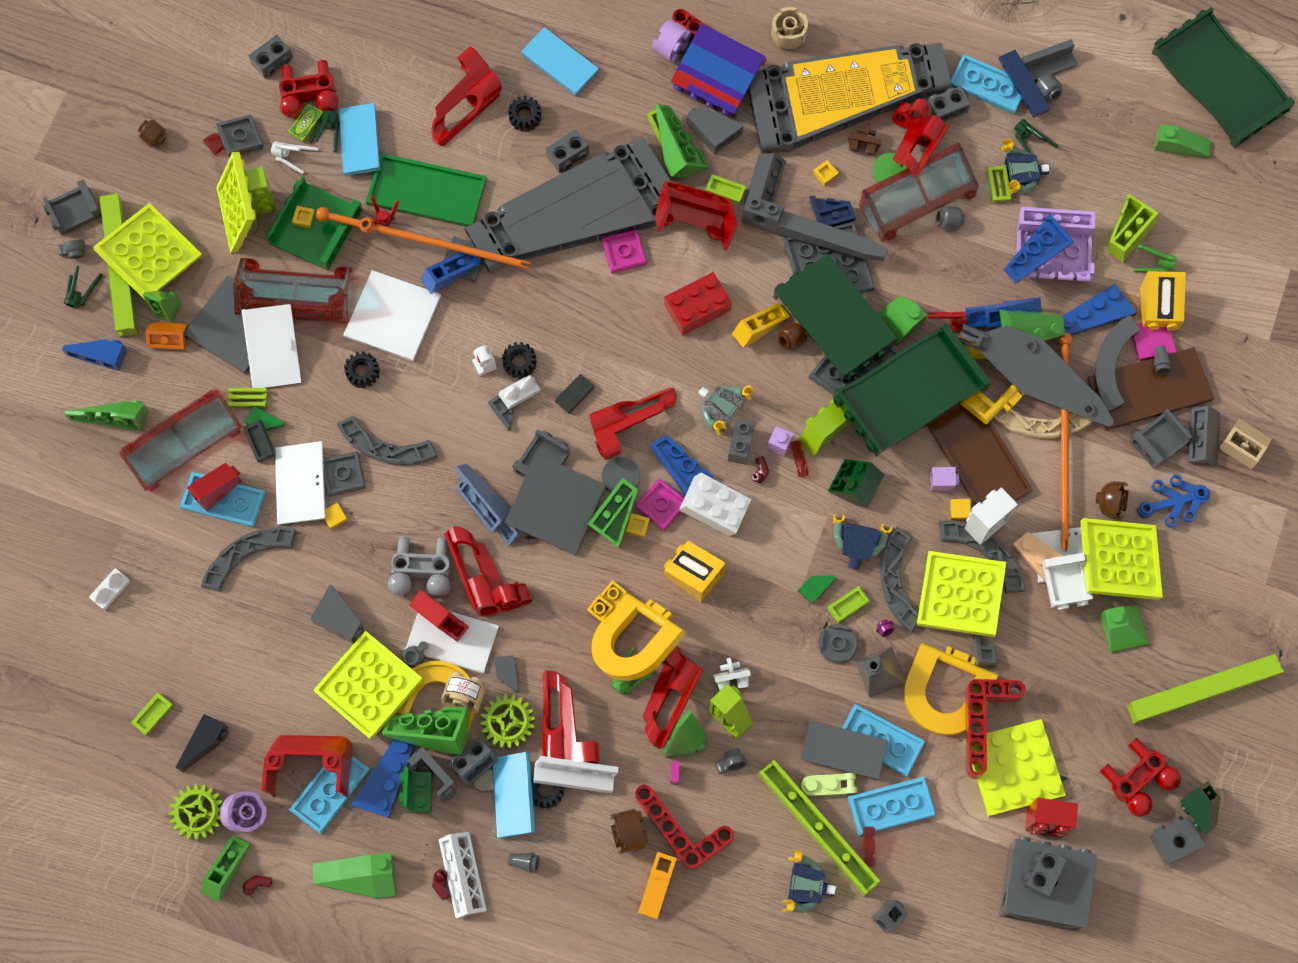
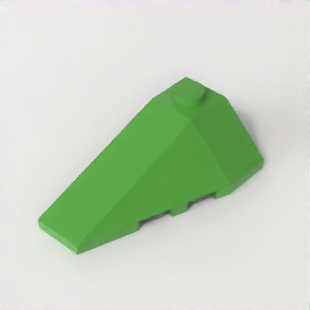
M657 104L656 112L664 162L671 177L684 179L708 170L710 167L700 148L696 149L692 144L691 140L693 138L690 134L687 135L681 128L682 122L672 108L667 105Z
M138 400L65 411V416L69 421L144 431L148 414L145 404Z
M448 706L442 707L440 711L432 712L431 710H426L423 714L418 715L409 713L393 716L386 722L382 735L442 753L462 755L468 739V709Z
M690 710L687 711L675 726L671 734L672 737L667 742L669 748L666 746L663 750V756L665 758L694 755L697 751L700 753L707 745L705 742L707 736Z
M391 853L312 864L314 885L372 898L396 896L394 858Z

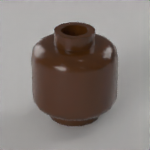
M145 120L138 129L139 138L150 147H154L157 144L161 146L166 140L164 136L165 128L155 120Z
M791 322L779 331L778 341L783 348L794 350L806 341V331L800 324Z

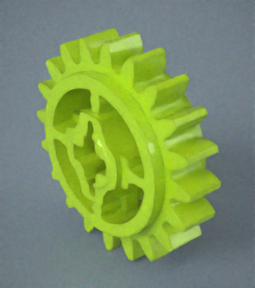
M504 694L503 700L496 696L497 703L490 700L491 708L484 707L487 714H481V718L486 721L480 722L482 727H486L482 730V733H489L486 737L487 741L494 739L493 746L500 742L501 749L507 744L509 750H511L513 743L519 747L520 740L526 743L524 736L531 737L532 734L528 730L535 729V726L530 724V722L535 721V717H530L534 713L533 709L526 710L529 707V703L527 702L522 705V697L515 701L514 694L511 699H508L507 695ZM507 707L504 713L495 715L498 710ZM515 708L522 713L524 721L514 716ZM510 715L512 723H509L506 727L504 721H507ZM492 722L497 723L501 727V735L494 731ZM521 728L517 734L508 736L512 730Z
M195 784L194 790L186 786L187 792L184 793L182 790H179L181 797L174 796L173 798L177 803L169 805L174 809V811L168 812L170 816L174 817L169 822L176 824L173 828L175 831L181 829L179 835L182 837L187 833V839L191 840L194 835L195 839L199 841L202 834L207 839L208 831L213 835L215 834L213 827L221 828L217 822L218 820L221 821V808L219 807L222 806L224 801L218 800L220 794H214L215 790L213 788L207 791L206 785H203L200 789L199 785ZM197 797L193 803L186 804L190 799ZM206 798L212 805V812L206 810L204 803ZM199 809L204 814L200 813L194 815L191 811H197ZM182 813H186L188 815V826L185 825L182 819ZM209 819V821L206 824H204L201 827H197V825H199L203 820Z

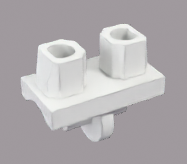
M726 658L727 664L720 665L721 671L728 670L727 672L713 674L714 681L717 683L719 690L727 684L730 686L729 680L732 679L737 680L738 688L748 687V676H751L748 668L733 670L739 668L740 663H732L731 658Z

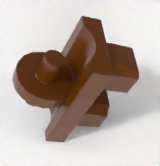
M868 123L866 128H858V133H863L864 135L849 133V150L859 152L860 143L868 144L866 154L875 155L878 147L881 146L882 139L868 136L876 135V131L870 130V124Z

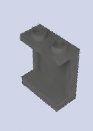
M84 179L77 182L79 187L52 200H48L47 197L43 198L45 202L43 208L47 216L51 215L52 217L50 223L55 231L59 230L61 235L102 217Z
M1166 409L1161 416L1141 431H1137L1129 442L1151 467L1156 469L1187 445L1193 437L1190 430L1178 421L1176 414Z
M537 429L534 439L520 460H516L513 464V472L524 478L535 453L563 465L570 455L568 444L562 440H555L545 430L540 431Z
M423 747L407 760L415 772H418L426 765L444 785L437 792L442 802L445 799L449 801L455 796V790L458 788L454 781Z

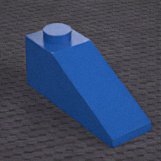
M458 253L426 268L421 281L429 293L433 294L449 286L480 265L481 261L477 256Z
M103 339L64 345L62 347L66 356L117 371L120 370L127 353L123 343L112 339V341Z

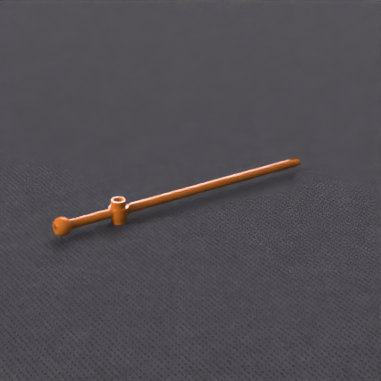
M325 207L318 208L316 212V218L320 222L327 220L360 227L364 233L376 231L525 269H530L531 267L524 266L522 263L532 265L528 261L378 225L370 218L358 220L330 213Z
M1065 333L1066 335L1058 337V343L1061 345V358L1069 365V346L1072 344L1073 338L1069 333ZM1061 408L1062 551L1064 549L1067 551L1069 548V411Z

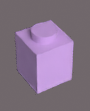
M776 426L768 442L767 450L785 457L792 442L793 433Z
M932 467L930 472L931 491H954L956 485H959V473H956V468Z

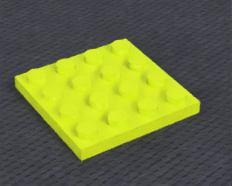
M232 152L216 187L230 254L238 252L240 247L243 246V241L247 237L253 221L256 219L255 210L251 207L252 195L248 193V177L244 175L245 164L244 160L241 159L240 152Z
M150 203L97 243L93 249L141 297H143L144 292L160 291L202 256Z
M1083 518L1080 521L1082 547L1085 556L1086 593L1160 600L1163 597L1156 525Z
M928 551L917 626L996 637L1006 562Z
M365 631L313 691L372 740L424 679Z
M1042 719L987 733V770L981 778L977 779L988 817L1027 807L1037 797L1054 800L1066 796ZM976 744L971 746L974 752H981L980 746ZM972 765L975 772H981L979 765Z

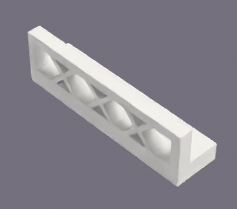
M540 756L535 763L533 783L612 793L614 777L618 773V767Z
M470 833L449 834L438 839L445 871L447 872V881L456 919L470 914L486 912L487 909ZM458 838H464V849L459 846ZM464 857L469 861L470 866L468 869L463 865ZM468 877L473 880V889L468 886ZM473 897L478 901L479 908L473 909L471 901Z

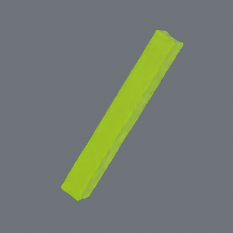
M118 193L99 196L104 238L125 222L122 199ZM108 264L115 331L119 332V337L139 335L133 288Z
M1276 654L1130 702L1127 708L1134 725L1277 677L1284 670L1281 668Z
M775 760L771 761L769 765L757 774L863 897L879 885L880 880Z

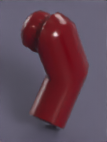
M764 456L755 459L758 469L755 474H752V480L757 484L764 482L769 474Z
M439 869L434 874L432 887L444 901L451 894L445 888L447 872L444 869Z
M254 875L243 883V893L245 895H252L254 889L258 886L270 888L272 877Z

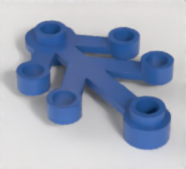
M1173 475L1169 481L1170 485L1188 492L1187 494L1182 495L1164 486L1163 481L1155 480L1151 486L1152 490L1157 493L1160 492L1170 497V499L1152 504L1142 502L1137 508V514L1141 518H1149L1153 511L1174 506L1170 515L1165 519V525L1168 528H1173L1178 522L1177 517L1184 503L1192 501L1189 510L1183 514V520L1191 523L1196 518L1195 512L1199 504L1207 502L1210 498V491L1204 485L1192 486L1182 481L1180 475ZM1174 478L1178 479V484L1173 482ZM1156 483L1160 484V489L1155 487ZM1198 491H1202L1204 496H1199ZM1144 506L1149 508L1148 512L1143 509ZM1186 514H1191L1192 519H1188ZM1168 519H1172L1174 524H1170Z

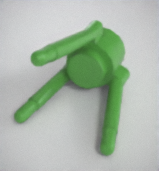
M1145 245L1138 246L1144 251L1159 256L1158 265L1161 268H1134V272L1173 271L1177 260L1176 256L1162 253Z
M631 648L626 658L632 656L635 648ZM652 671L632 685H629L631 681L612 679L613 683L611 686L621 695L625 692L629 694L632 689L647 680L655 672Z

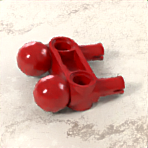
M319 60L317 62L318 74L293 78L290 65L281 67L282 81L279 84L281 94L280 111L287 118L298 117L302 112V102L316 100V105L322 112L326 110L334 111L338 107L339 99L335 93L334 78L329 74L328 62L326 60Z
M1135 738L1128 746L1141 758L1140 762L1125 776H1120L1109 764L1104 766L1100 773L1112 784L1111 790L1116 798L1125 804L1127 803L1131 814L1136 817H1145L1152 811L1153 802L1148 794L1140 791L1155 777L1158 786L1163 790H1175L1181 784V774L1175 767L1168 766L1163 754L1155 750H1148L1138 738ZM1149 760L1157 761L1159 767H1152ZM1121 786L1129 787L1130 793H1123Z

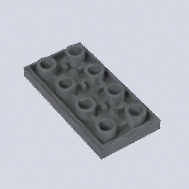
M810 720L801 760L879 779L888 740Z

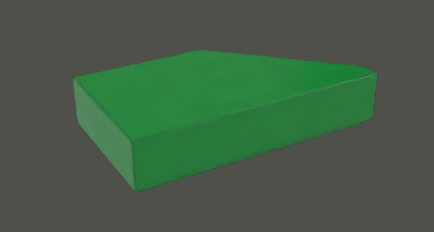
M835 575L811 576L800 587L798 592L813 604L837 577Z

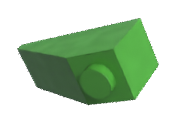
M1160 124L1156 132L1154 150L1209 158L1211 140L1178 126Z
M161 290L144 292L143 294L155 317L173 322L182 305L177 294Z
M232 835L202 880L201 894L220 902L250 847V843Z

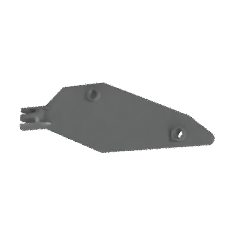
M965 324L963 325V329L979 336L961 331L960 336L971 340L958 338L962 344L979 350L1020 392L1105 426L1113 425L1114 420L1102 399L1043 339L1007 325L987 332ZM1091 406L1093 410L1088 412L1085 407Z

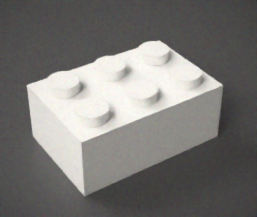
M699 473L694 476L679 511L727 536H731L737 533L751 499L711 477Z
M1002 487L998 491L992 490L986 496L987 499L983 503L978 502L971 509L972 512L966 520L967 524L964 529L980 545L1009 521L1018 505Z

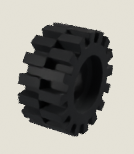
M519 96L517 97L518 101L514 99L512 101L513 104L510 103L509 121L516 130L520 128V131L523 132L525 128L526 132H528L530 127L534 130L535 125L538 127L539 121L541 122L540 104H538L536 99L533 101V97L527 99V96H524V99H521ZM522 109H529L532 115L529 118L523 119L518 116V112Z
M514 342V346L508 345V349L505 348L504 354H502L504 370L507 371L509 376L512 374L513 378L518 376L519 379H522V376L526 377L529 373L532 374L533 369L536 368V354L534 349L530 348L527 343L524 345L523 342H520L517 345V342ZM515 355H524L527 358L526 363L523 366L514 365L512 359Z
M362 351V354H359V352H355L356 355L353 356L351 354L350 360L347 359L346 364H344L346 377L357 388L360 386L366 388L365 385L370 387L372 386L371 383L375 384L376 378H379L380 369L378 362L370 353L366 354ZM359 364H366L369 366V372L364 376H359L355 373V368Z
M533 775L531 782L534 805L543 809L557 806V803H560L561 798L564 796V787L553 785L554 791L552 795L542 797L538 793V788L541 784L533 783Z

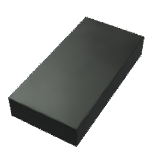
M579 374L555 399V403L570 414L594 389V385L582 374Z
M262 420L243 427L258 463L276 455Z

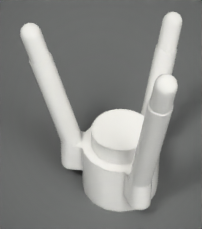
M275 141L271 147V154L276 156V161H280L297 172L305 174L303 170L285 160L284 157L289 155L290 150L319 151V148Z

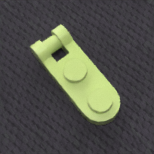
M856 773L807 776L801 782V791L810 797L857 794V787H855ZM841 781H847L846 788H841Z

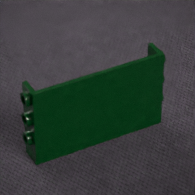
M826 254L815 263L810 262L802 272L794 273L789 278V281L785 284L780 283L774 289L773 298L775 301L778 298L782 301L840 372L841 382H844L846 379L848 381L853 379L860 369H867L876 358L881 359L886 355L887 350L896 345V335L829 254Z

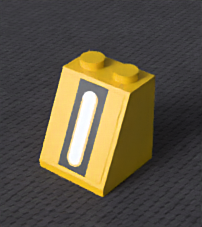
M1147 272L1140 287L1143 327H1148L1149 330L1167 327L1169 331L1181 328L1184 322L1186 272Z
M687 541L685 545L681 544L675 552L677 555L673 560L670 558L663 567L665 568L664 576L701 603L723 576L726 563Z

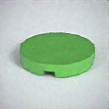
M893 152L884 153L879 156L873 166L874 179L878 184L886 188H897L903 185L909 175V169L905 165L901 168L893 161L895 155Z

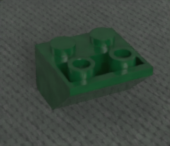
M844 459L828 492L853 505L868 507L885 474L872 462Z
M1207 781L1180 800L1183 811L1187 815H1191L1195 827L1204 834L1217 826L1220 796Z

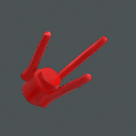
M372 195L371 200L376 211V218H372L373 222L389 227L391 220H395L399 200H396L390 214L386 210L379 209Z
M964 311L929 312V315H927L928 319H949L950 326H954L952 328L953 332L961 331V327L964 324L967 325V317Z

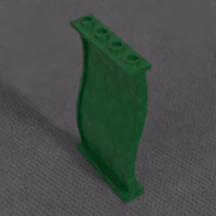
M1211 7L1206 11H1200L1193 20L1188 19L1185 21L1181 28L1173 29L1166 38L1161 37L1154 43L1155 47L1152 54L1158 56L1177 82L1215 118L1230 138V144L1235 149L1291 111L1295 101L1291 97L1288 98L1266 69L1228 34L1213 14L1214 9Z
M946 323L940 329L914 342L859 379L840 389L836 388L833 394V402L838 408L842 409L845 419L853 424L856 434L866 442L868 451L874 453L877 457L880 453L915 434L958 404L980 392H985L988 390L991 381Z

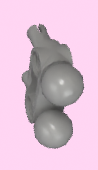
M405 536L399 537L397 553L393 555L391 560V576L387 583L389 591L396 596H404L411 590L412 579H428L426 587L429 594L436 598L445 597L451 589V582L449 580L451 558L447 555V540L445 538L437 539L435 555L409 554L410 538ZM400 563L406 564L404 568L397 567ZM438 565L445 566V568L442 570L436 569Z

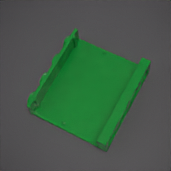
M301 176L300 180L295 182L292 194L286 198L282 211L277 213L275 223L269 227L266 236L270 245L328 271L353 226L331 220L320 222L316 218V213L311 229L295 226L292 224L296 207L301 206L315 209V212H317L318 208L325 207L330 213L358 219L363 210L361 202L355 199L350 203L306 183L305 177Z

